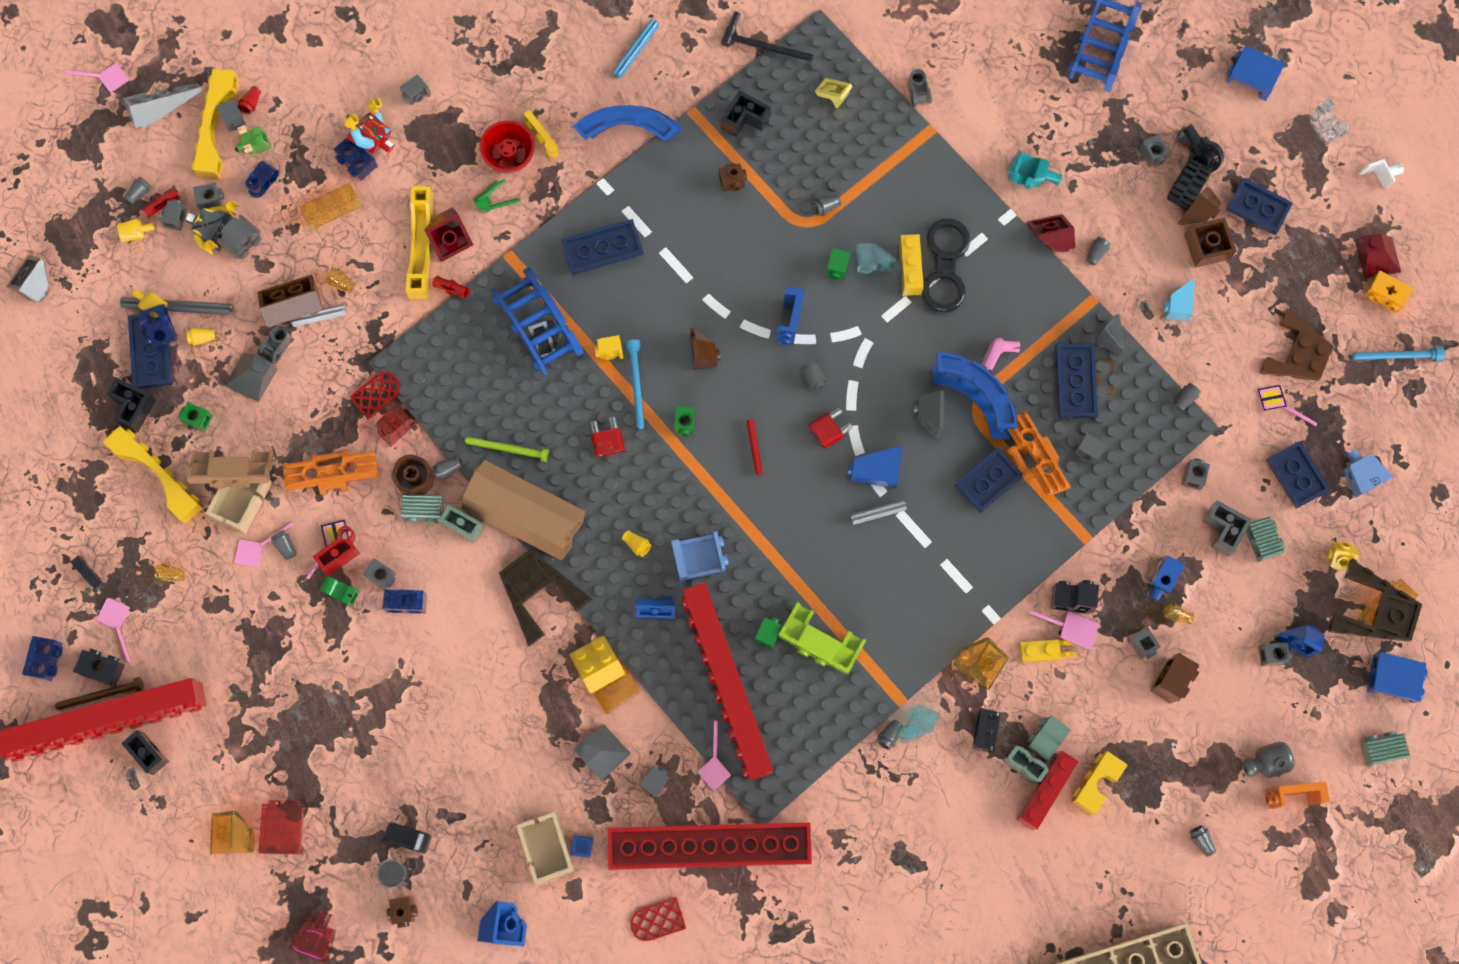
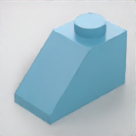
M1195 280L1187 282L1164 302L1163 312H1166L1165 319L1188 321L1191 318Z

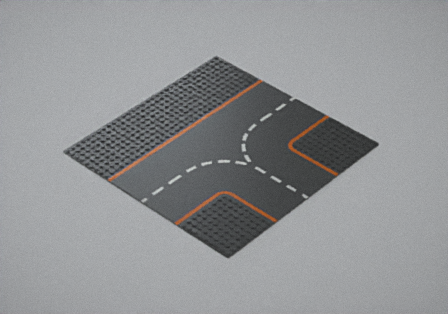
M821 10L816 11L774 44L813 54L812 62L766 50L679 118L676 122L682 129L670 141L667 139L663 142L656 136L465 286L470 288L467 298L464 299L454 294L369 361L370 366L377 374L388 371L397 376L400 381V390L396 397L449 459L458 456L461 458L463 467L459 471L468 482H470L475 467L480 466L486 460L585 511L583 524L573 535L571 549L562 561L519 538L517 539L527 551L529 549L592 598L591 601L578 611L600 637L604 635L615 655L706 762L713 758L714 721H718L717 758L732 774L724 783L759 824L769 823L1217 430L1216 423L1195 401L1185 408L1183 412L1174 407V403L1180 395L1182 388L1123 326L1122 331L1126 350L1121 356H1117L1097 341L1103 329L1113 318L1112 314L1049 248L1038 239L1028 226ZM825 78L852 85L848 96L838 109L831 99L819 97L815 92ZM740 90L770 106L771 116L762 131L745 123L738 136L735 137L721 129V119ZM730 163H741L742 170L745 169L747 174L744 188L739 191L730 190L723 192L719 179V168L725 167ZM835 195L839 196L841 200L840 206L824 216H817L814 213L812 203L816 199ZM951 218L960 221L970 233L971 242L969 248L963 256L956 259L955 274L961 278L965 285L966 295L963 303L957 309L941 313L932 310L926 305L922 298V293L921 295L902 296V261H900L899 240L901 235L920 234L924 281L929 274L936 271L937 256L930 251L927 245L926 236L928 230L935 222ZM633 219L644 255L572 275L561 239ZM943 227L938 229L934 235L937 247L943 251L953 252L962 246V235L955 228ZM832 248L850 252L844 280H835L826 275ZM528 267L536 274L539 284L541 286L544 285L566 319L565 325L568 326L571 332L573 331L584 352L577 356L573 351H568L544 365L548 373L547 375H544L541 370L537 372L532 364L534 359L519 333L515 335L510 327L511 321L500 306L496 307L491 299V296H493L491 288L494 287L498 294L506 291L524 280L523 278L526 276L523 270ZM937 279L929 287V294L937 303L949 304L957 298V287L948 279ZM786 286L805 290L794 345H782L779 341H776L777 326L789 327L793 308L783 306ZM526 287L505 299L504 302L508 306L532 292L533 288ZM535 298L514 310L512 314L517 322L542 309L545 304L541 298ZM546 314L545 316H543V317H541L540 319L534 321L533 323H536V322H539V321H542V320H545V319H546V320H553V321H555V320H554V318L552 317L551 314H550L549 316ZM528 326L522 328L527 338L531 340ZM690 328H695L715 343V348L720 351L721 359L717 361V367L695 370ZM563 333L561 335L557 349L565 345L564 342L567 341ZM619 335L624 359H620L619 356L612 360L596 357L594 346H598L597 339ZM1001 337L1004 341H1019L1020 347L1017 348L1020 351L1019 353L1003 352L993 370L989 369L988 371L1006 389L1016 415L1027 411L1041 437H1048L1060 457L1057 464L1071 488L1047 497L1035 477L1024 480L1022 477L980 514L955 484L996 448H999L1020 470L1013 456L1007 452L1016 443L1011 435L1010 439H991L987 420L972 399L954 388L932 384V365H937V352L963 356L962 358L972 362L975 361L981 365L989 345L995 338ZM633 339L640 340L641 346L639 353H637L644 428L641 430L637 428L631 360L630 354H628L625 348V341ZM1057 343L1094 344L1098 404L1097 418H1059L1055 349ZM810 361H815L820 366L827 380L824 383L825 386L819 390L810 389L802 375L801 367ZM384 374L383 380H390V374ZM392 383L391 390H396L397 383ZM944 391V429L939 439H935L916 420V413H913V404L917 402L920 395ZM676 406L695 407L694 434L679 436L678 433H675ZM840 408L842 413L833 420L839 428L851 423L853 429L843 434V438L824 449L809 429L808 424L823 414L831 413L835 409ZM610 417L615 428L613 417H615L617 427L621 429L625 451L597 458L595 457L591 434L593 433L590 423L593 421L595 433L594 421H597L599 432L611 429ZM682 419L679 423L681 425H688L690 421ZM748 419H754L763 475L756 476L746 423ZM1087 433L1107 444L1094 465L1075 454L1077 440L1080 436L1084 438ZM1023 435V438L1026 441H1032V437L1030 435ZM466 437H472L540 451L545 448L549 449L547 462H541V458L468 445L464 441ZM897 446L902 447L899 478L896 488L850 482L851 476L848 475L849 464H853L854 458ZM1019 452L1027 467L1031 470L1034 465L1031 455H1024L1022 452ZM1048 467L1043 471L1046 473H1050L1051 469ZM900 500H904L907 505V509L899 513L855 525L851 521V514ZM629 530L649 540L651 548L645 556H637L622 540V536L626 531ZM714 531H717L718 536L722 535L724 547H721L722 554H726L728 559V566H725L726 572L680 582L671 541L677 539L684 541L713 534ZM704 582L709 591L774 770L771 775L749 782L748 778L744 779L741 766L743 762L736 757L734 751L736 746L735 740L731 741L727 732L728 727H730L728 721H723L720 712L721 708H723L722 704L717 703L714 695L716 687L709 682L707 676L708 665H703L700 652H703L702 648H697L694 640L695 629H690L687 620L689 612L688 610L684 611L681 604V596H683L684 589ZM660 595L672 596V601H675V619L636 617V599L659 600ZM798 602L801 604L800 606L809 611H814L808 623L810 626L843 643L849 631L856 637L865 639L866 642L848 675L832 666L826 665L823 667L817 664L815 658L810 655L808 657L801 655L797 652L798 649L794 645L780 637L777 638L773 649L755 642V637L764 618H776L784 626Z

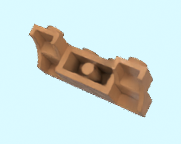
M193 450L191 463L187 470L188 483H209L210 487L217 489L224 487L241 489L250 487L251 483H269L273 451L256 452L252 450L250 461L249 457H214L213 450H210V452H196V450Z

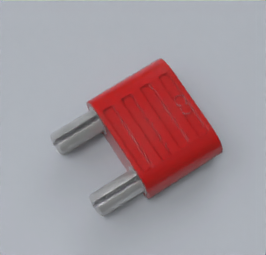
M840 408L835 409L831 413L827 412L808 424L809 429L824 449L843 438V434L853 429L851 423L839 428L833 420L842 413Z
M610 417L611 429L599 432L597 421H594L595 433L593 421L590 423L593 433L591 434L595 457L597 458L625 451L621 429L617 427L615 417H613L615 428Z

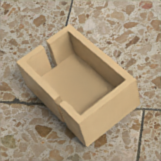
M269 480V483H251L250 487L241 489L234 487L218 489L205 514L212 520L246 534L263 502L260 498H265L272 482Z
M556 812L538 817L539 824L533 819L516 825L527 862H534V865L529 866L536 885L575 872Z

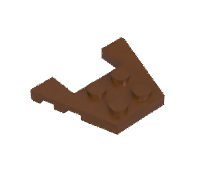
M1287 308L1280 326L1297 332L1295 341L1285 364L1267 357L1260 374H1274L1281 377L1292 376L1299 379L1319 381L1334 346Z

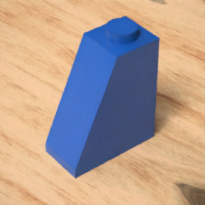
M897 446L854 458L853 464H849L848 475L851 476L850 482L896 488L899 478L902 447Z

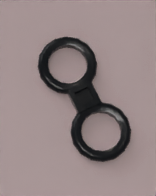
M948 218L935 222L928 230L926 236L927 245L930 251L937 256L936 271L929 274L923 281L924 288L922 290V298L926 305L932 310L941 313L957 309L964 301L966 295L965 285L961 278L955 274L956 259L966 253L971 242L970 233L966 226L958 220ZM952 227L958 230L962 235V246L953 252L941 250L937 247L934 240V235L938 229ZM942 278L952 281L957 287V298L949 304H940L934 301L929 294V287L933 281Z

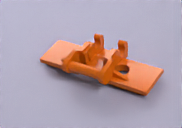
M1027 411L1017 414V428L1008 429L1016 445L1010 447L1007 452L1013 456L1023 474V479L1027 480L1035 477L1047 497L1070 489V484L1057 464L1060 457L1048 437H1041ZM1023 435H1030L1032 437V441H1026L1023 438ZM1019 452H1022L1024 455H1031L1034 461L1031 470H1029ZM1048 467L1051 469L1050 473H1046L1043 471Z
M343 449L342 452L322 455L312 454V460L283 464L285 490L290 491L318 486L321 495L328 494L327 490L341 488L342 492L349 491L346 483L348 481L378 477L376 451L348 454V450ZM342 459V462L338 464L319 466L321 462ZM350 463L355 464V469L352 472H346ZM309 469L316 471L314 478L306 477V472Z

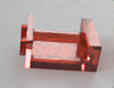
M269 800L268 804H262L259 854L303 855L304 847L301 844L303 816L306 806L301 805V801H289V804H281V801Z

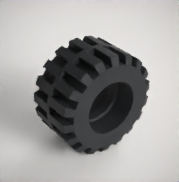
M1193 159L1188 160L1169 191L1167 200L1188 210L1208 180L1211 169Z

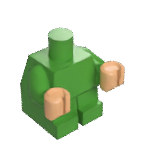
M245 125L237 128L239 134H243L240 137L242 143L236 145L239 152L244 150L248 154H255L271 148L267 133L259 126L253 127L250 131Z

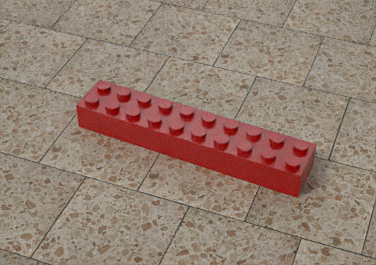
M706 583L684 589L683 596H681V604L684 611L688 610L689 612L687 620L690 629H695L694 640L697 648H702L703 652H700L703 665H708L707 676L710 684H714L716 687L714 695L717 703L722 704L723 708H721L720 712L723 721H728L730 727H728L727 732L730 740H735L736 746L734 751L736 757L743 762L741 771L744 779L748 778L749 782L771 775L774 770Z
M188 678L0 730V758L18 762L24 760V756H40L49 749L57 751L63 749L64 745L67 744L72 746L84 743L83 740L85 739L97 740L103 738V734H119L125 728L137 729L142 727L143 723L150 722V724L161 722L162 718L168 716L170 718L180 717L186 711H189V713L201 711V707L207 706L203 685L193 678Z
M810 822L608 828V870L812 864Z

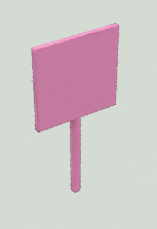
M1029 610V613L1062 626L1060 638L1092 650L1099 623L1069 611L1063 623Z

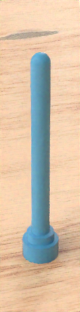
M633 339L625 341V348L628 354H630L637 428L641 430L644 428L637 354L641 346L640 340Z
M1434 346L1429 350L1357 352L1353 353L1351 357L1353 360L1429 358L1433 361H1443L1445 350L1443 346Z

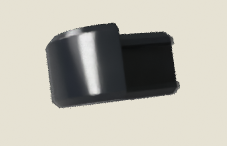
M390 822L386 828L383 840L425 854L427 853L432 836L431 834Z

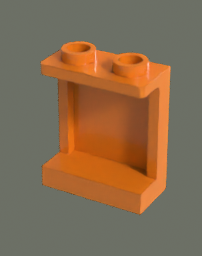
M1327 782L1277 786L1266 789L1267 793L1265 794V800L1270 809L1285 807L1284 796L1307 793L1309 805L1330 802Z

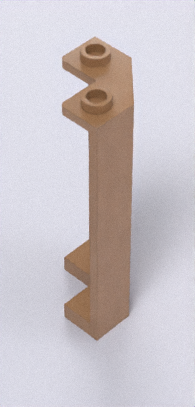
M486 460L480 466H476L468 487L461 496L462 510L562 561L571 549L573 535L583 524L585 511Z

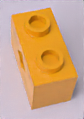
M1379 271L1373 277L1364 295L1369 297L1371 301L1380 303L1388 310L1398 313L1407 303L1414 288Z

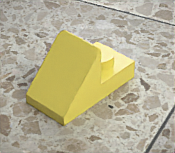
M825 78L815 92L819 97L831 99L838 109L848 96L852 85Z

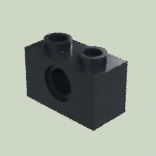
M91 648L89 652L82 650L73 672L114 687L117 686L125 667L124 664L119 662L120 658L108 655V658L101 656L102 652ZM103 662V668L97 671V665Z
M136 730L121 743L147 774L155 775L169 762L142 731Z

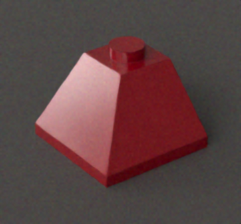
M453 207L436 215L424 229L440 262L474 245Z
M1063 214L1027 221V225L1038 239L1057 252H1067L1070 249L1076 248L1075 228Z
M1382 233L1366 235L1356 243L1364 278L1374 277L1379 271L1388 275L1402 272L1392 237Z

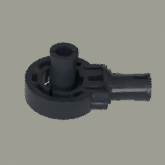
M1193 124L1182 130L1191 143V146L1188 148L1191 152V159L1211 169V173L1216 171L1224 161V152L1221 146L1214 141H1210L1207 136L1200 137Z

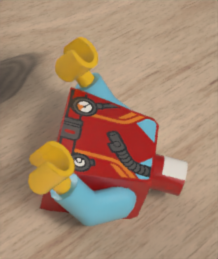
M379 98L371 100L367 104L368 109L373 111V114L369 112L360 120H358L355 114L348 116L344 124L347 128L351 129L346 139L370 153H375L380 148L390 153L395 144L388 140L391 129L385 125L381 112L378 111V108L382 106Z

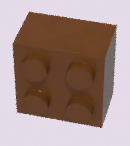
M1225 218L1191 225L1184 234L1195 268L1230 260L1237 252Z
M1181 653L1175 654L1166 662L1151 692L1169 703L1180 701L1181 698L1184 699L1190 690L1188 685L1191 681L1194 682L1199 674V671H1197L1199 664Z

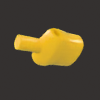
M139 219L117 224L121 242L142 240L144 232L155 230L154 223L142 225Z
M139 290L133 292V296L140 300L138 307L154 318L160 316L167 307V302L153 291L146 295Z

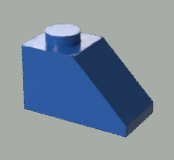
M1305 625L1280 632L1273 639L1281 643L1288 642V647L1309 658L1322 652L1325 634L1321 633L1320 629L1313 625Z
M495 901L480 920L477 941L524 946L527 925L524 919L519 917L516 905L509 902Z

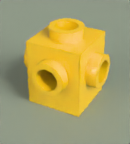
M1333 542L1331 548H1328L1326 553V559H1328L1330 567L1338 571L1347 570L1350 560H1358L1359 557L1357 546L1350 545L1347 542Z

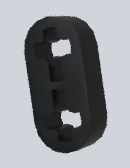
M79 555L71 561L75 569L93 588H96L103 582Z

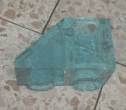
M876 243L856 244L855 259L857 272L871 273L874 270L887 272L894 269L896 259Z
M917 704L915 708L911 707L907 716L910 719L908 726L904 725L900 736L903 737L901 742L905 744L930 734L935 727L940 713L920 704Z

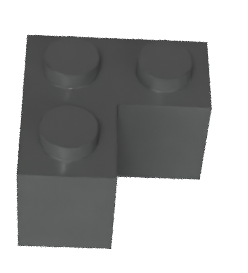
M1217 500L1211 505L1203 520L1204 523L1219 530L1211 547L1226 556L1233 554L1252 519Z

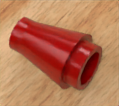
M252 86L238 101V108L246 114L254 112L261 90Z

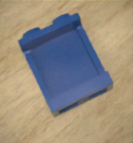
M1245 45L1242 51L1238 50L1234 58L1236 63L1235 65L1231 64L1226 74L1229 76L1227 82L1230 83L1231 80H1236L1261 92L1259 98L1266 101L1285 63Z
M786 286L783 306L793 308L789 327L777 326L776 341H779L782 345H794L805 290Z
M1378 652L1373 655L1367 692L1372 694L1382 693L1410 700V703L1413 704L1420 702L1425 694L1423 684L1428 675L1427 663Z

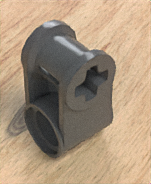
M914 69L908 79L912 106L915 107L917 104L925 102L930 104L932 103V96L926 74L921 69ZM918 78L921 82H915L913 79Z
M282 326L274 327L259 346L257 354L270 359L271 363L276 364L292 341L290 333ZM280 334H285L283 339L277 340Z

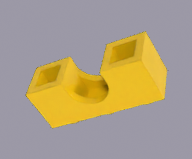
M920 234L901 235L899 240L900 261H902V296L921 295L924 286Z
M1108 751L1097 755L1093 762L1096 765L1092 771L1089 769L1083 777L1085 782L1081 787L1078 786L1072 794L1074 797L1072 803L1091 816L1097 814L1106 799L1097 789L1098 780L1106 778L1112 783L1117 782L1127 767L1126 763Z

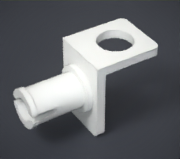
M1385 159L1368 164L1359 174L1363 175L1374 171L1381 185L1386 189L1395 182L1394 176L1403 174L1404 167L1397 169V167L1402 166L1401 163L1388 167Z

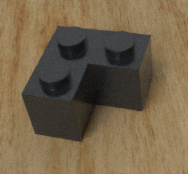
M739 90L721 119V129L735 137L738 136L745 123L762 131L771 116V107Z
M118 378L114 380L106 394L113 401L121 404L114 420L121 426L129 428L136 433L139 432L156 402V399L150 393Z
M1082 580L1076 586L1070 585L1068 581H1059L1052 588L1050 609L1089 615L1097 608L1099 585L1094 584L1090 580Z

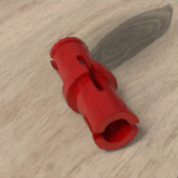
M172 188L162 196L155 197L156 200L143 207L142 210L150 218V216L163 209L168 200H177L180 197Z
M435 276L433 279V287L444 290L449 295L455 294L464 299L469 296L470 288L457 284L455 280H447L440 276Z

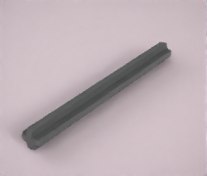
M122 297L120 299V306L128 309H140L138 307L140 300ZM164 300L167 302V307L164 311L231 315L233 313L232 304Z

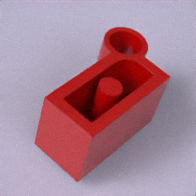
M342 526L337 532L338 539L313 556L327 576L360 554L353 544L356 534L349 526ZM346 531H350V537L347 539H343V534Z

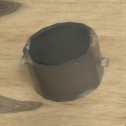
M387 859L377 863L376 879L381 887L388 890H396L407 886L406 882L409 872L407 866L402 861Z

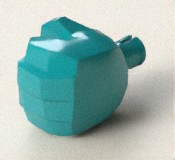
M1022 151L1017 152L1006 170L1008 181L1023 184L1026 189L1038 187L1044 180L1059 185L1062 180V174L1048 170V160L1035 158Z

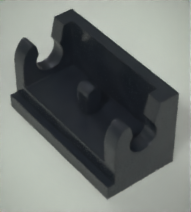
M984 708L979 710L972 749L989 753L995 752L1000 712Z

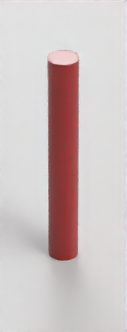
M748 419L746 423L756 476L763 475L754 419Z

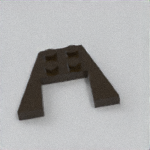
M530 549L499 572L529 647L544 637L545 633L523 604L554 581L576 611L592 600L590 596Z
M1351 559L1345 578L1382 592L1371 626L1336 612L1333 614L1328 632L1405 642L1412 641L1422 604L1402 590H1397L1391 586L1390 582L1381 579L1369 568L1357 563V560Z

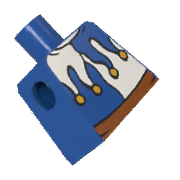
M1168 555L1161 557L1149 582V585L1153 587L1149 597L1160 602L1164 593H1170L1185 564ZM1162 577L1165 579V584L1161 583Z

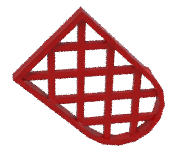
M379 372L354 392L350 398L369 420L398 395L400 381L391 372ZM384 374H390V380H383ZM374 382H380L379 389L373 388ZM383 382L389 383V389H382ZM371 383V388H365ZM392 383H397L396 390H391ZM364 390H370L369 397H363ZM373 391H379L378 398H372ZM382 391L388 392L387 399L381 398ZM355 399H360V404ZM363 399L369 400L368 406H362ZM372 400H378L377 407H371ZM363 409H368V414ZM371 409H375V411L370 415Z
M677 897L640 909L633 915L630 923L634 936L643 941L656 940L657 938L686 929ZM673 901L670 907L664 904ZM675 902L677 904L678 911L672 909ZM660 905L657 912L650 909L652 907ZM662 906L669 909L666 916L659 913ZM646 910L643 916L638 914L639 912ZM648 911L655 913L652 921L645 918ZM671 911L678 914L675 921L668 918ZM657 915L664 918L661 925L654 922ZM635 916L642 918L639 925L633 923ZM679 916L681 917L683 925L677 923ZM644 920L651 923L648 930L641 927ZM666 920L673 923L670 930L663 927ZM675 924L681 927L680 929L672 931ZM652 925L659 927L657 934L650 932ZM639 929L646 932L644 938H640L637 935ZM662 929L669 932L659 936ZM648 934L654 936V938L646 939Z

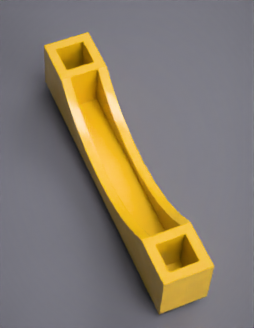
M212 69V75H209V90L205 93L206 105L202 109V125L198 129L199 141L195 144L196 156L192 160V170L198 177L220 179L223 162L218 155L214 140L215 126L220 115L216 106L236 96L239 78L235 71Z
M411 186V251L406 279V293L409 299L428 300L431 243L424 229L432 221L433 193L430 186Z
M119 426L103 443L121 460L135 461L151 468L164 486L167 507L186 525L203 509L198 504L200 500L193 493L189 495L185 491L187 487L180 480L176 482L172 478L175 474L169 468L163 469L160 466L162 461L155 454L150 456L147 453L149 448L142 441L138 443L134 439L136 435L129 428L124 430Z

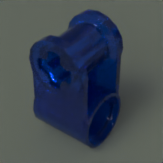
M260 161L245 180L249 194L254 198L262 197L277 180L279 170L265 161Z

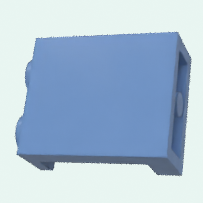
M717 531L710 535L679 541V539L671 541L680 582L726 572L725 566H728V559L726 554H722L721 547H724L722 535L718 536Z

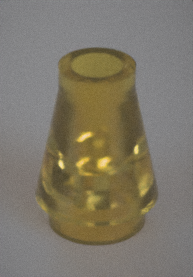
M332 268L325 279L329 282V285L348 293L355 286V283L340 269Z
M166 564L156 566L155 581L163 583L184 581L185 569H179Z
M1173 602L1165 605L1163 617L1167 621L1191 624L1194 619V613Z

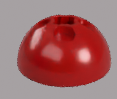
M505 120L494 123L485 130L481 137L479 148L483 160L490 168L500 173L510 174L522 170L529 164L534 154L535 143L527 127L516 121Z

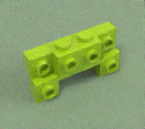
M797 602L778 637L794 645L798 649L797 652L805 657L810 655L815 658L817 664L823 667L826 665L832 666L848 675L866 640L856 637L849 631L843 643L810 626L808 623L814 611H809Z

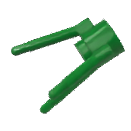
M502 179L500 182L497 180L485 191L473 198V201L479 211L485 210L487 213L492 209L520 202L521 198L489 206L492 202L488 195L505 183V179Z

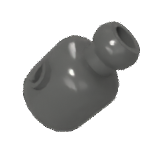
M1280 741L1258 748L1255 753L1256 758H1246L1242 762L1244 772L1250 777L1261 772L1266 778L1275 776L1279 778L1282 774L1292 771L1295 766L1291 749L1285 742Z

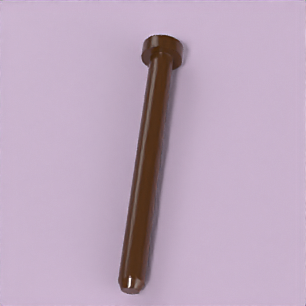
M141 677L134 678V682L57 702L55 708L61 710L134 689L142 691L144 690V684Z

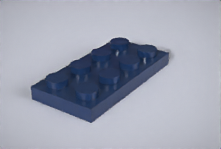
M633 219L561 239L572 275L644 255Z
M163 311L157 318L152 317L148 313L129 315L128 330L132 385L139 389L172 385L168 313Z
M1057 343L1055 349L1059 418H1097L1098 404L1094 344Z

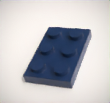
M1243 178L1226 210L1276 235L1293 202Z
M1300 441L1266 459V462L1296 509L1330 491V488Z
M996 448L961 478L955 486L981 514L1017 483L1023 474L999 448Z

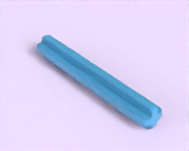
M651 19L613 70L615 77L620 79L659 27L657 21Z

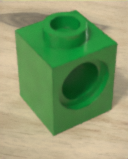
M832 248L826 275L835 280H844L850 252Z
M187 402L186 406L180 410L179 420L187 426L205 432L213 415L208 410ZM195 413H198L197 418L191 420V416Z
M676 406L674 431L679 436L694 434L695 407ZM682 419L690 421L688 425H681L679 422Z
M765 617L755 637V642L773 649L783 625L776 618L769 617L768 619Z

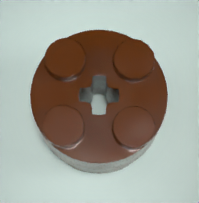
M412 454L405 455L396 461L392 470V480L402 494L424 495L433 487V471L422 457Z

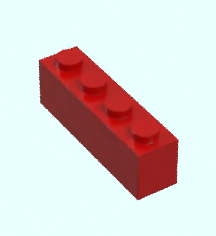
M1062 750L1057 752L1048 766L1049 771L1042 781L1038 783L1016 820L1033 831L1037 830L1079 761Z

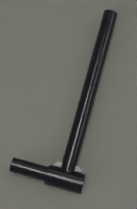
M737 11L733 13L730 24L727 26L721 44L725 47H730L737 42L811 62L813 59V54L739 36L735 28L741 14Z

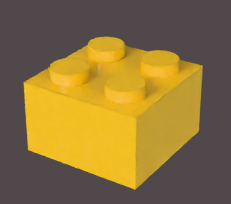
M604 635L569 654L590 694L626 675Z

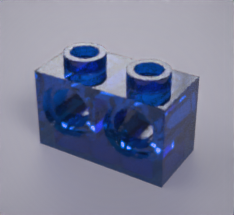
M346 138L333 149L337 162L340 165L345 164L348 167L347 171L354 178L357 176L361 181L378 167L375 159L365 149L358 147ZM347 151H352L349 155H344ZM364 163L362 167H357L358 164Z
M165 304L140 311L141 316H138L141 326L147 330L146 339L149 345H153V348L178 340ZM151 312H155L158 315L156 323L151 322L149 319ZM158 330H162L166 335L163 341L156 337Z
M384 589L383 610L386 613L426 614L427 594L424 590Z
M32 636L22 675L52 682L53 677L57 674L58 658L61 657L63 652L62 643L53 639ZM50 645L49 652L44 654V648ZM42 664H44V671L42 673H39V667Z

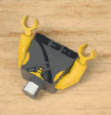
M230 200L223 206L210 207L209 209L202 208L199 215L193 213L187 215L186 223L192 225L191 231L194 234V240L201 250L207 251L211 255L213 254V248L220 252L222 247L217 243V238L221 239L223 236L220 233L221 230L233 219L231 213L233 215L237 214L234 210L236 207H239L237 203Z

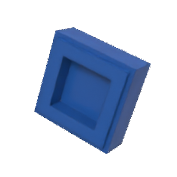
M573 835L570 855L590 858L594 838Z

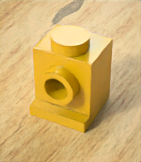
M619 335L597 339L598 346H594L596 357L612 360L619 356L620 359H624Z

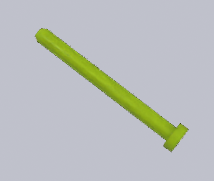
M466 437L464 441L468 445L541 458V462H547L549 449L545 448L540 451L472 437Z

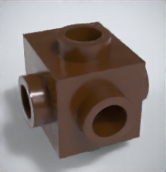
M730 163L725 167L719 168V179L723 192L730 190L739 191L744 188L747 174L745 169L742 170L741 163Z
M413 897L389 899L390 908H387V919L391 921V925L397 924V928L409 927V922H415L418 912L416 904L413 905ZM402 909L404 910L403 916L400 914Z

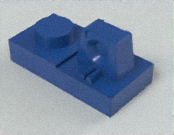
M660 595L659 600L636 599V617L675 619V601H672V596Z

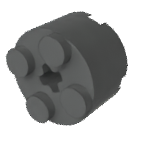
M239 215V219L234 217L224 226L220 232L223 236L221 239L217 238V243L234 258L243 260L249 254L248 250L252 246H257L262 238L259 236L260 230L243 215Z

